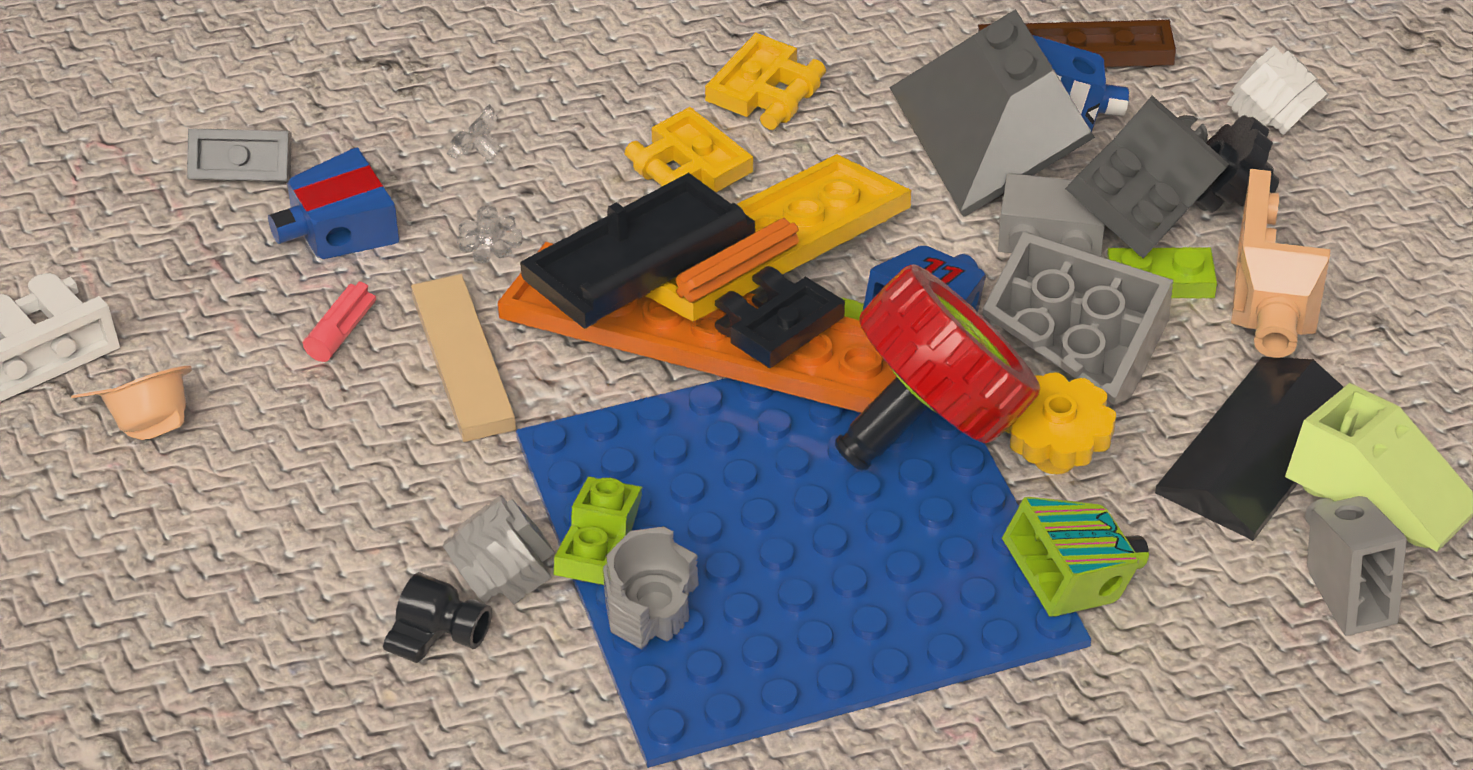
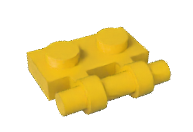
M755 32L705 86V101L748 117L757 106L766 109L760 116V121L765 128L774 130L780 123L788 122L797 113L798 103L803 98H810L820 87V79L826 73V67L821 61L816 59L811 60L807 66L797 63V48ZM779 82L788 85L785 90L776 88L775 86Z
M691 107L651 127V145L645 147L638 141H632L628 144L624 153L633 162V168L636 172L647 180L654 179L661 187L689 172L713 191L718 192L753 172V156ZM674 160L681 167L673 170L667 163Z

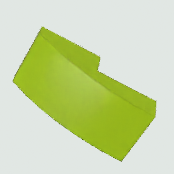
M588 477L572 505L571 526L554 556L555 576L604 585L603 567L607 564L606 555L632 530L642 497L641 486L625 484L614 478L599 479Z

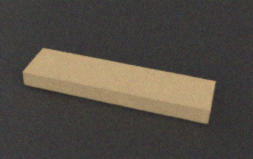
M462 274L411 285L412 298L462 441L467 442L516 430L514 413Z

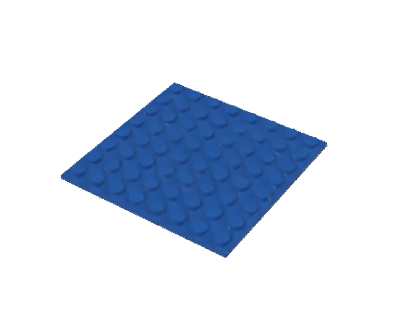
M730 378L516 430V438L559 546L571 526L572 505L588 477L599 479L614 478L625 484L642 487V497L631 531L664 526L673 531L675 543L698 556L696 567L698 569L699 585L693 592H689L688 622H684V628H680L678 634H673V638L669 641L654 636L642 650L611 633L604 585L573 579L647 768L1090 647L1091 638L1077 612L1049 616L1002 540V536L1019 505L985 443L967 436L928 407L881 456L875 457L871 461V466L867 470L861 471L851 465L835 446V439L840 434L844 435L848 431L849 425L861 414L860 412Z

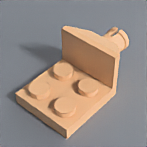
M1250 169L1238 244L1231 323L1245 328L1256 329L1254 338L1255 348L1265 356L1280 358L1288 356L1295 351L1298 334L1316 333L1330 259V249L1275 243L1276 229L1266 227L1267 224H1276L1279 193H1270L1271 171Z

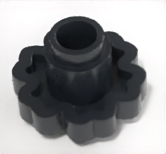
M1243 115L1232 126L1229 124L1222 126L1207 141L1206 144L1228 162L1229 165L1194 202L1203 211L1208 210L1213 213L1224 202L1227 204L1236 202L1240 206H1244L1250 169L1271 171L1270 193L1276 192L1279 185V177L1274 174L1273 166L1267 162L1273 142L1267 138L1269 129L1255 117Z

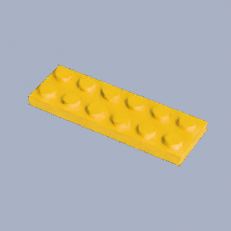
M836 154L737 203L744 213L755 221V232L781 218H785L790 224L792 222L795 223L799 229L796 233L799 242L795 247L697 302L689 303L685 297L680 298L677 295L676 289H678L676 278L652 290L645 297L651 298L680 316L694 322L718 309L715 306V300L727 292L734 291L743 297L745 294L760 287V285L752 281V276L763 268L771 266L783 275L911 208V189Z

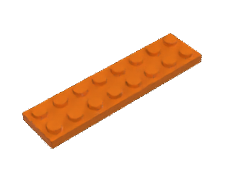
M545 242L538 252L553 245V243ZM521 273L498 301L500 319L860 413L897 377L870 343L861 328L859 320L845 316L785 359L768 368L731 344V337L721 334L715 328V322L726 315L720 309H716L705 317L693 322L651 298L644 296L597 320V323L584 329L523 279ZM745 294L743 298L750 305L758 309L752 302V297L756 294Z

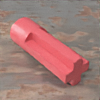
M359 281L355 286L350 283L303 341V347L309 356L320 362H327L376 301V296L368 292L367 284Z

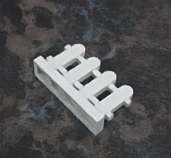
M52 273L40 274L32 278L28 283L30 294L16 301H13L8 295L0 294V402L119 349V341L107 303L100 296L82 303L75 295L79 291L76 282L71 276L61 280ZM41 310L48 319L34 324L27 315Z

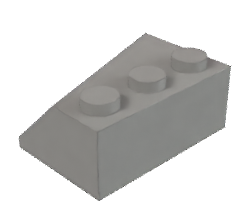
M1023 232L983 307V315L1076 379L1086 378L1090 380L1095 386L1107 393L1108 401L1116 405L1132 397L1169 321L1173 280Z

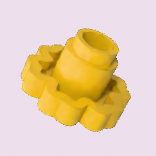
M1052 372L1044 376L1035 375L1040 384L1039 396L1005 430V432L1011 434L1010 448L1014 452L1022 455L1028 462L1035 464L1046 473L1063 474L1070 471L1074 466L1090 464L1093 452H1103L1110 448L1111 439L1115 432L1116 412L1106 406L1107 393L1095 386L1090 380L1077 378L1068 382L1062 374Z

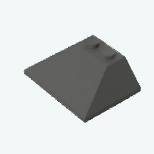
M1016 9L890 87L963 217L1002 195L1005 190L1007 173L1033 176L1095 138Z

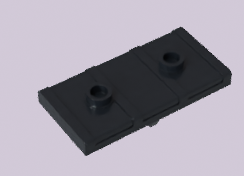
M688 172L624 207L617 202L608 206L606 217L521 261V275L529 285L586 329L597 323V320L617 309L648 295L652 290L676 278L678 274L755 233V221L747 216L736 203L731 204Z

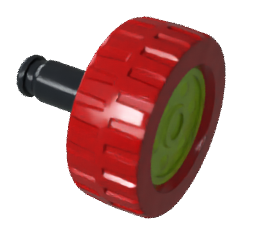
M915 264L908 265L879 291L861 312L859 318L861 328L866 337L897 377L849 425L848 431L844 435L840 434L835 439V446L851 465L861 471L867 470L871 466V461L875 457L881 456L928 407L967 436L981 443H990L1009 428L1039 396L1040 384L1012 346L968 302L929 271Z

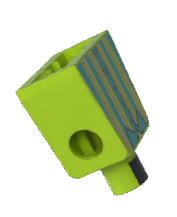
M1024 497L1002 536V540L1049 616H1059L1114 603L1121 597L1136 570L1142 569L1147 564L1149 558L1146 540L1140 535L1124 536L1109 511L1100 504Z

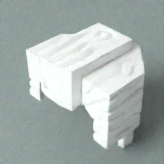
M1273 46L1254 62L1231 90L1234 95L1227 102V105L1232 106V110L1238 112L1239 117L1243 115L1255 117L1266 127L1274 126L1275 129H1279L1280 133L1284 135L1319 101H1324L1329 96V93L1317 82L1319 79L1291 51H1286L1282 54Z

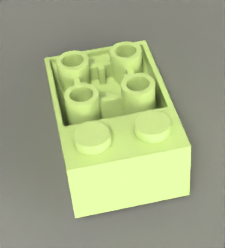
M1349 383L1303 421L1285 477L1302 485L1304 490L1311 495L1330 498L1333 501L1357 496L1367 497L1405 535L1409 543L1418 547L1430 548L1436 552L1473 517V491L1400 406Z

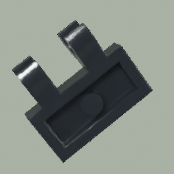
M771 266L763 268L752 276V281L763 288L762 291L752 297V302L758 309L750 305L740 294L734 291H729L715 300V306L726 313L725 316L715 322V328L721 334L731 337V344L768 368L785 359L845 316V300L806 276L794 284Z

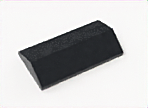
M1262 356L1156 485L1155 494L1254 541L1298 484L1286 478L1285 475L1303 421L1344 387L1314 359Z

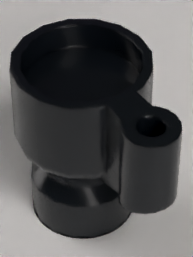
M418 572L408 580L400 595L396 608V621L386 635L383 649L418 663L426 656L434 642L445 633L451 634L454 642L471 649H476L488 632L492 619V608L473 599L465 602L460 601L458 591L454 586Z

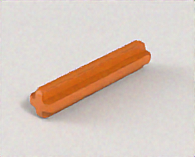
M785 218L778 219L678 274L675 279L678 289H676L677 295L680 298L685 297L689 303L697 302L792 249L799 242L796 234L799 231L798 226L793 222L790 224Z

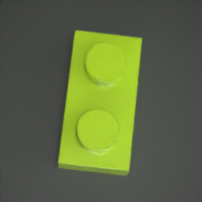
M1211 247L1152 248L1144 258L1138 255L1132 248H1108L1107 259L1172 279L1171 298H1215L1217 280Z

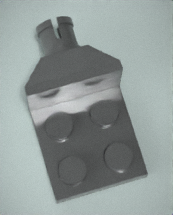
M1153 95L1118 135L1065 188L1142 258L1152 250L1229 165L1228 162L1206 144L1208 132L1203 123L1196 131L1191 129V126L1198 118L1191 115L1176 117Z

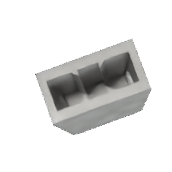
M1357 496L1335 502L1330 498H1322L1313 502L1305 513V519L1310 525L1307 567L1310 576L1343 634L1348 636L1398 624L1407 542L1405 535L1367 497Z

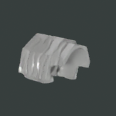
M502 495L460 524L458 531L453 534V537L446 539L443 544L444 549L460 574L483 603H486L492 596L501 593L513 604H516L525 597L526 593L532 592L551 578L542 562L555 554L554 550L541 530L513 499L507 502Z
M664 526L629 531L606 555L607 564L603 567L605 602L611 633L642 650L654 636L669 641L673 638V634H678L680 628H684V622H688L689 592H693L699 585L698 569L696 567L698 556L675 543L673 531Z

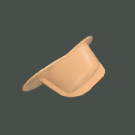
M191 366L171 368L136 379L117 388L71 395V398L100 395L120 430L136 439H152L175 430L184 423L186 400L182 377L190 373L192 368Z

